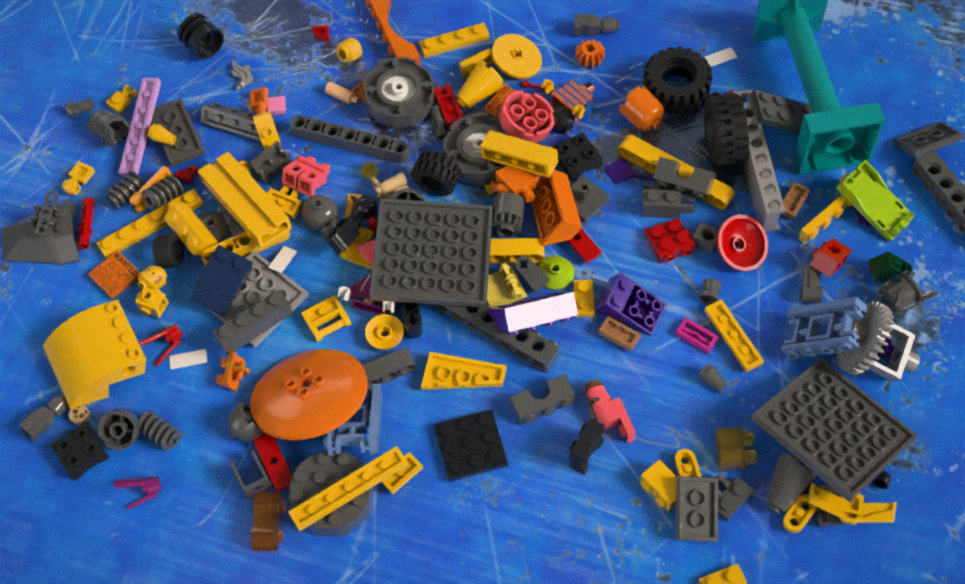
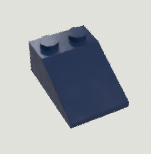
M218 245L209 259L190 300L225 317L250 276L253 262Z

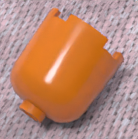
M638 86L626 96L628 100L625 104H620L619 112L638 130L646 132L661 126V120L665 113L664 107L645 86L642 89Z

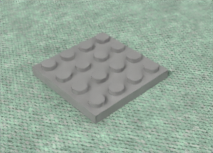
M253 251L246 257V259L253 262L252 272L225 317L211 310L209 311L223 323H226L278 289L290 303L292 312L309 295L306 290L283 272L280 273L268 268L271 263L256 251ZM281 322L248 343L256 348Z

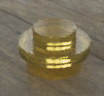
M366 162L361 167L360 172L363 178L370 180L372 177H377L379 169L373 162Z

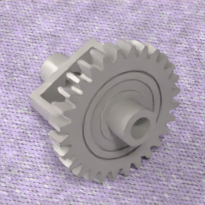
M871 301L870 304L866 303L867 312L863 314V318L856 319L853 323L852 330L860 336L859 340H856L860 344L859 349L851 350L850 352H836V355H838L836 358L838 361L837 365L840 366V369L850 374L864 373V370H870L889 381H897L901 379L903 370L911 373L919 365L920 356L910 351L915 335L894 324V321H892L894 316L889 307L877 301ZM891 334L897 338L888 367H885L872 359H880L877 353H884L881 346H888V343L884 340L891 338Z

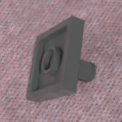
M585 176L579 178L571 186L579 218L584 223L610 201V196Z

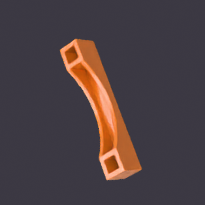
M364 0L366 6L371 8L370 14L372 19H376L375 23L378 31H382L381 36L384 44H388L387 49L390 56H394V58H411L416 60V64L421 66L420 56L415 45L399 37L388 23L391 0Z

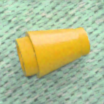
M153 124L148 131V137L152 141L171 146L177 138L160 124Z

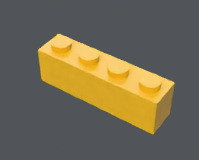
M490 130L480 145L483 159L548 178L558 163L557 149L508 136L500 132Z

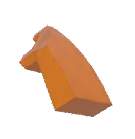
M262 87L250 91V104L248 107L257 114L266 112L268 89Z

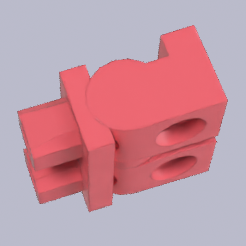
M300 155L297 160L283 168L282 184L293 189L298 188L297 191L312 197L315 194V189L320 188L326 183L327 175L330 173V165L326 163L320 165L316 163L315 158L311 156L305 158Z

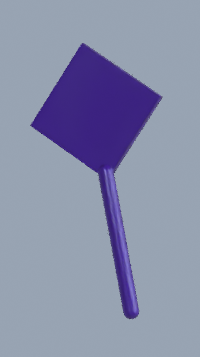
M625 158L604 167L616 185L634 176L656 181L653 176L634 172Z

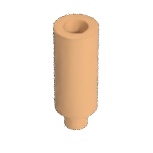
M329 82L326 85V94L348 104L352 102L357 104L359 102V97L355 96V92L333 82Z

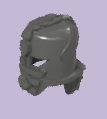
M105 109L94 111L87 122L90 131L101 138L102 145L114 147L115 144L128 136L131 126L120 115L116 116Z
M907 270L900 273V277L896 278L895 282L887 281L882 287H879V296L883 304L889 307L895 316L902 315V313L907 312L909 309H913L927 299L938 295L939 292L937 290L932 291L931 289L922 294L919 286L912 279L915 273L908 272Z

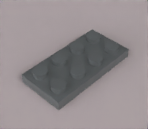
M754 90L750 94L759 124L799 134L804 115L812 113L810 105L758 90Z
M181 98L154 109L153 124H160L177 137L172 146L162 143L172 167L206 154Z

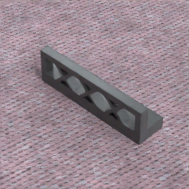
M215 102L202 106L200 123L261 141L252 117L255 114Z

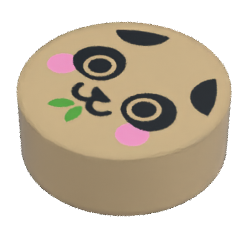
M84 405L73 408L69 412V419L73 424L80 426L89 421L90 412Z

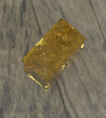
M741 427L716 429L714 437L720 472H726L734 468L744 470L746 465L756 463V451H745L744 447L754 444L753 432H742Z

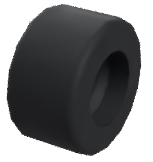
M177 234L158 235L154 239L152 252L158 266L170 268L178 267L183 263L184 245Z

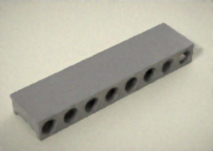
M733 91V93L741 97L748 120L749 151L747 159L742 164L758 222L765 232L780 231L778 219L780 213H785V207L762 126L758 123L750 95L752 91ZM747 96L749 98V102L745 103Z

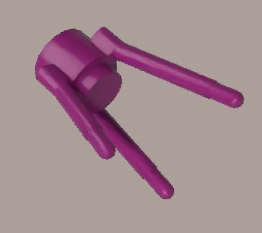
M158 476L113 481L116 484L114 486L116 489L142 486L143 493H148L147 496L126 507L128 510L149 499L157 498L156 493L161 492Z

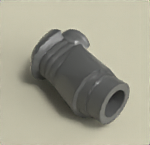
M91 98L75 104L70 101L65 105L67 114L74 118L81 113L91 112L96 107Z

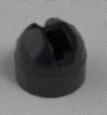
M882 471L873 480V483L880 489H887L891 483V476L888 472Z

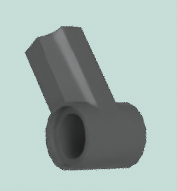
M811 265L803 268V285L801 287L800 301L821 303L823 296V287L820 286L821 272Z

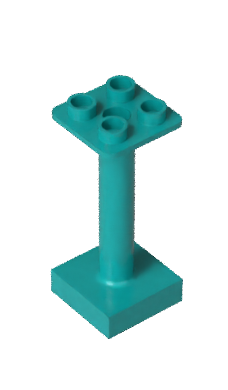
M760 0L752 34L753 39L756 42L786 38L813 112L804 115L792 157L798 176L858 166L864 160L870 163L886 120L879 102L841 108L813 34L821 28L828 0Z

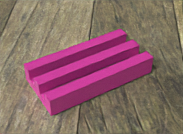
M686 317L675 331L676 336L707 354L710 353L715 343L719 340V336ZM685 325L689 326L690 328L694 329L695 331H692V330L688 329L687 327H685ZM699 333H701L702 335L708 337V338L711 339L712 341H709V340H707L706 338L702 337Z

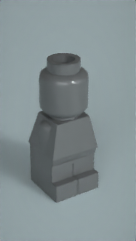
M574 14V38H580V35L601 34V31L603 33H615L616 30H619V20H616L614 17L601 20V17L593 14Z
M61 394L60 396L53 397L46 404V407L43 406L33 411L19 424L21 432L32 442H37L55 422V417H59L67 410L68 404L64 395Z

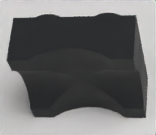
M583 132L552 147L557 149L558 163L570 181L575 180L586 171L602 166L601 155Z
M590 419L588 424H583L579 431L581 436L578 441L574 440L569 448L571 452L569 455L570 468L585 475L588 470L590 456L604 442L601 436L605 430L604 425L593 419Z
M86 422L51 444L52 449L74 481L93 466L110 458Z

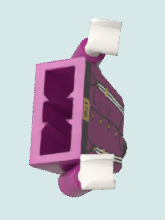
M365 275L362 280L357 281L352 286H342L338 290L337 297L344 296L345 301H348L350 297L353 308L377 315L387 314L388 310L394 313V308L398 303L369 299L371 275Z

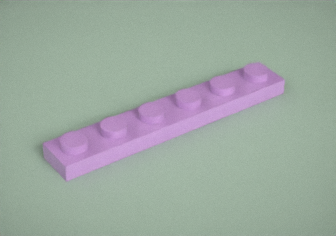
M159 78L142 79L118 172L121 176L128 175L130 170L137 174L139 173L148 131L162 82Z

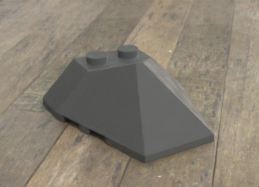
M74 199L56 202L55 207L59 211L58 213L54 210L52 212L50 221L54 223V227L49 225L46 238L35 236L34 234L38 222H33L30 217L34 216L35 213L2 228L4 261L21 263L32 261L39 264L47 262L55 263L56 265L79 262L80 254L77 242L74 239L72 216L76 215ZM49 211L43 212L44 216H48L50 214ZM41 227L39 233H43L45 229Z

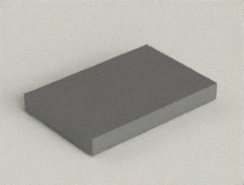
M941 121L894 139V145L916 158L964 138L963 133Z
M676 476L675 540L718 542V478Z

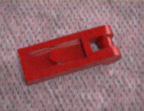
M445 84L441 88L435 87L434 98L440 107L446 126L449 128L455 121L463 118V115L450 84Z

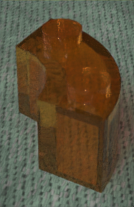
M281 492L256 493L253 502V524L251 530L253 551H278L279 543H283L284 531L281 530L282 513H285L286 503L282 501Z

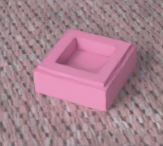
M285 96L268 98V111L271 112V115L286 114Z

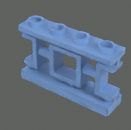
M856 296L788 308L787 315L792 318L788 321V324L795 331L793 339L785 340L781 350L789 358L798 359L805 356L814 357L819 354H833L834 352L841 351L850 352L851 350L859 349L860 344L856 340H859L860 336L852 328L854 320L862 319L863 314L867 312V305ZM829 324L827 334L818 336L819 325Z
M381 383L373 384L372 390L368 387L362 405L352 416H363L362 422H346L339 426L336 441V429L326 433L327 436H324L323 444L324 448L328 449L329 456H333V451H336L337 454L341 453V446L360 445L361 453L369 450L370 455H378L383 398ZM370 398H372L371 411H368V405H370ZM369 427L368 440H366L365 433H367Z

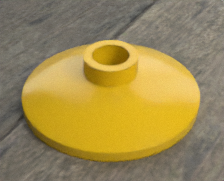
M389 314L375 316L368 322L365 328V337L368 343L380 350L395 347L400 343L404 335L401 321Z

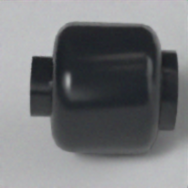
M558 105L553 109L555 122L553 127L557 132L563 130L567 132L574 126L572 123L575 120V116L567 106L561 107Z

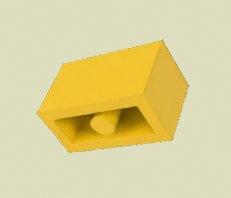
M659 459L641 474L640 482L644 491L650 492L655 497L656 503L661 508L665 507L669 512L676 506V476Z

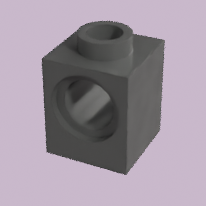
M701 222L692 237L695 248L712 255L713 251L717 249L716 238L718 229Z

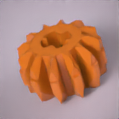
M587 38L586 42L581 41L580 45L576 47V60L579 61L580 65L585 64L586 68L588 66L592 68L595 65L600 66L601 61L605 58L604 46H602L601 42H596L595 39L589 41Z

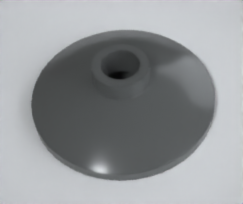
M212 211L199 217L200 221L218 242L225 239L229 234L230 229L222 213Z

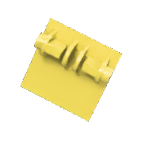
M506 263L501 264L498 272L488 275L487 301L492 308L514 303L527 297L512 266Z

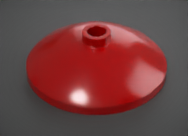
M734 215L727 218L719 227L716 238L717 249L722 260L729 267L744 272L756 269L763 263L768 252V239L765 230L757 220L747 215Z

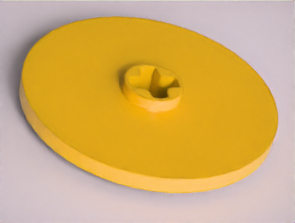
M502 35L492 46L491 53L494 63L508 76L518 79L530 78L541 67L542 57L539 49L533 42L521 35Z

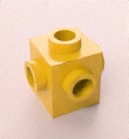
M145 286L137 294L135 301L140 313L158 318L161 317L169 303L165 294L153 287L150 289Z

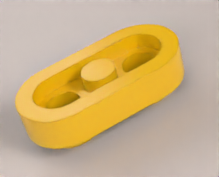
M688 449L679 450L674 460L678 476L702 477L695 454ZM685 459L688 463L683 464L681 460Z
M808 495L799 496L783 519V526L788 532H800L815 513L817 507L808 503ZM802 505H806L808 510H804ZM790 521H795L797 525H791Z

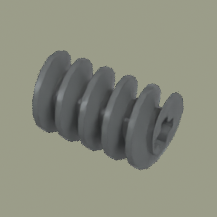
M130 170L128 175L123 176V180L117 181L118 185L113 184L112 190H106L107 195L105 194V197L115 208L121 210L119 203L126 205L125 198L130 200V194L136 193V189L140 190L142 188L141 184L145 185V182L136 172Z
M167 175L164 179L154 183L153 186L143 190L141 196L148 208L153 209L155 207L159 209L161 204H167V201H171L172 197H178V193L182 194L184 190L180 181L174 175Z
M152 410L143 413L138 421L140 434L155 442L157 446H160L165 451L174 448L183 436L182 430L177 431L176 426L171 427L170 422H165L164 418H159V415L153 414Z

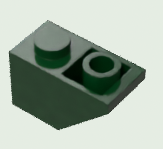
M889 251L868 260L871 276L882 283L887 281L895 282V279L900 277L899 274L905 270L913 272L909 262Z

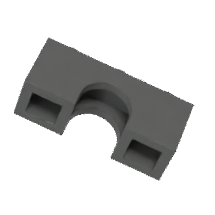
M663 157L659 158L653 176L658 181V185L668 187V184L681 192H685L687 189L693 191L692 194L698 197L710 195L716 176L714 172L695 167L691 177L682 179L679 177L680 163Z
M565 374L546 381V390L549 395L545 399H535L529 390L510 397V406L520 425L530 424L538 417L543 415L549 416L555 410L561 407L567 408L575 402V393Z

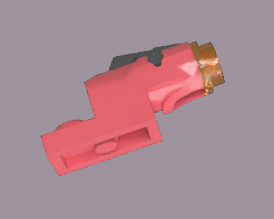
M598 379L588 382L585 385V393L591 419L604 425L605 430L618 426L620 436L625 437L627 443L635 441L636 432L621 399L612 400L603 383H600Z

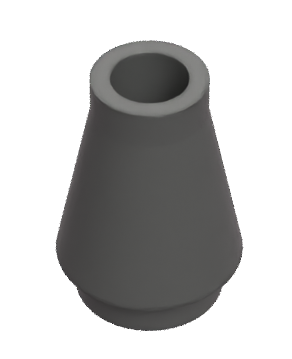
M707 364L698 374L701 377V381L713 387L719 393L728 385L715 366Z

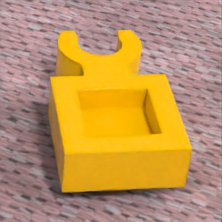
M127 84L122 92L116 91L106 101V104L109 108L121 114L132 103L130 98L136 97L138 92L135 88L130 91L131 87Z

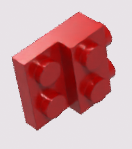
M679 218L644 230V235L659 263L670 262L677 257L688 256L694 252L695 243L688 229H684Z

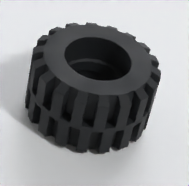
M426 150L419 155L411 171V178L416 185L428 193L436 196H449L453 193L462 171L456 161L441 152Z

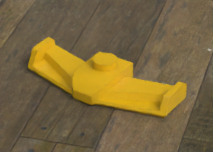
M814 483L810 485L808 503L839 517L843 523L856 525L858 522H894L896 502L863 503L864 495L858 494L849 503L844 497L836 496L815 486Z

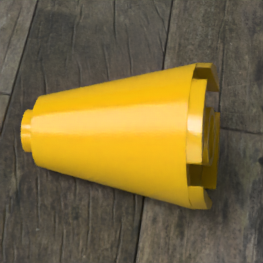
M483 60L476 64L456 96L458 99L457 103L463 109L465 107L468 109L505 86V84H502L503 79L492 67L487 68L485 66L487 63Z

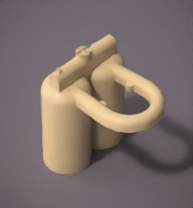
M402 172L382 183L375 177L371 178V183L378 196L376 197L379 201L380 198L390 199L396 191L402 188H409L407 179Z

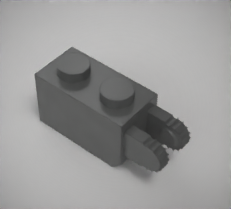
M643 189L642 217L677 218L680 216V213L695 212V206L687 203L695 202V196L681 194V191Z

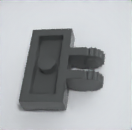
M717 475L715 478H718V484L725 489L723 493L718 489V515L727 522L753 494L754 489L739 477L730 485L728 480L721 475Z

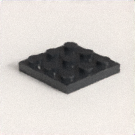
M492 409L434 424L449 482L508 466Z

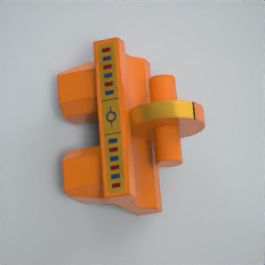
M230 351L228 357L221 358L220 365L225 370V373L217 375L216 383L235 392L238 391L239 382L242 381V377L248 376L250 370L245 367V359L237 356L235 351Z

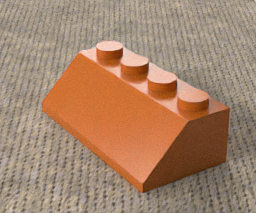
M554 169L549 178L542 176L539 179L537 190L533 192L536 197L531 202L541 243L544 246L570 240L582 228L568 176Z

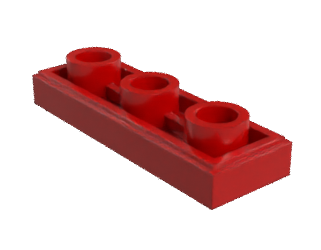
M582 228L572 239L566 240L586 264L602 255V251Z
M264 434L253 440L277 493L289 488L292 474L275 438Z

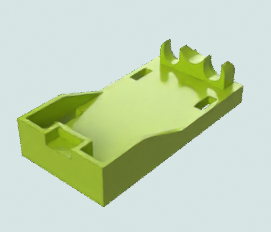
M866 160L861 162L836 187L888 242L915 217L887 188L880 174Z

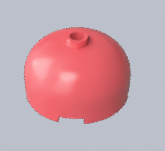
M523 90L511 93L502 105L500 124L503 131H506L510 136L538 143L547 137L554 126V110L542 96L536 93L533 95L523 93Z

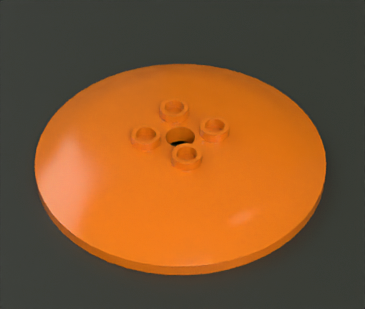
M316 349L295 354L277 363L258 381L250 399L252 417L256 425L263 432L275 438L304 440L321 436L344 424L358 411L367 394V375L364 367L355 357L339 350Z

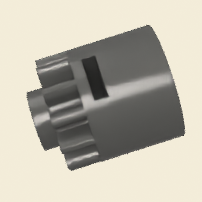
M510 192L499 193L494 197L491 230H495V234L502 237H511L513 234L517 236L518 232L522 231L525 209L524 198Z

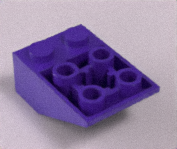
M620 272L609 279L595 310L605 317L609 316L627 327L651 336L666 303Z

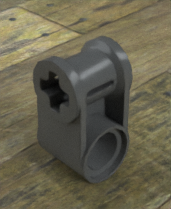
M521 256L517 259L515 263L516 269L536 292L551 280L529 257Z

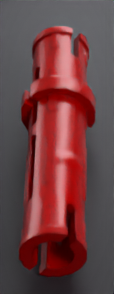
M90 197L83 199L81 222L77 230L79 234L77 247L82 250L89 248V240L93 232L91 225L95 200Z

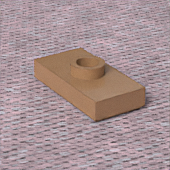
M793 182L783 199L785 213L780 214L794 220L811 189Z
M609 316L606 317L597 334L632 352L641 338L640 333Z

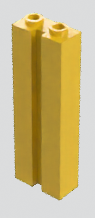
M229 152L219 156L213 165L209 163L198 170L203 184L260 248H263L292 229L289 217Z

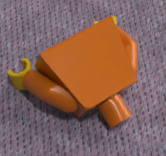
M506 166L495 171L496 183L492 180L490 185L484 186L488 194H494L495 192L515 193L523 197L527 203H530L536 197L533 192L537 190L540 175Z

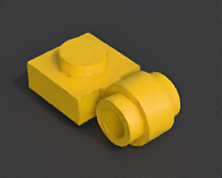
M78 161L68 174L71 179L65 180L62 184L64 192L70 195H77L81 190L79 183L85 185L95 173L94 168Z

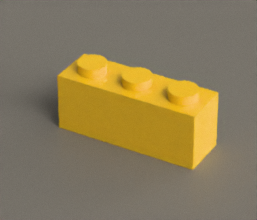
M173 204L163 218L193 255L201 256L204 249L219 243L189 206Z

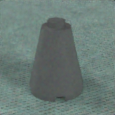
M785 453L780 454L766 503L769 505L768 509L777 514L780 512L785 513L813 482L817 474L806 465L800 463V460Z

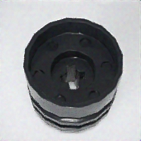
M202 13L191 14L184 19L178 28V39L199 59L211 58L221 49L224 43L223 32Z

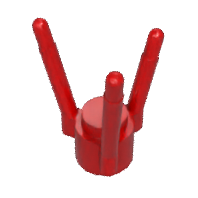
M176 324L138 342L141 346L163 336L168 343L173 342L155 363V366H158L181 343L180 338L183 337V334Z

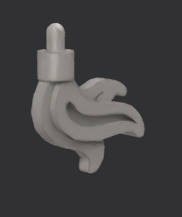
M234 61L231 73L234 77L241 79L236 87V90H239L252 83L253 76L249 71L250 65H245L242 68Z

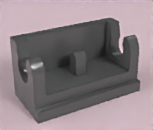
M276 141L252 160L250 165L253 174L266 184L281 172L284 167L289 165L292 160L286 149L283 151L281 144Z

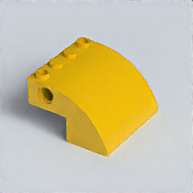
M118 300L91 307L69 318L57 327L43 344L44 351L70 409L108 398L110 384L145 374L147 360Z

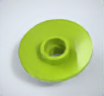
M551 256L544 259L538 265V268L540 267L551 279L544 286L547 289H564L574 279L573 265L563 257Z

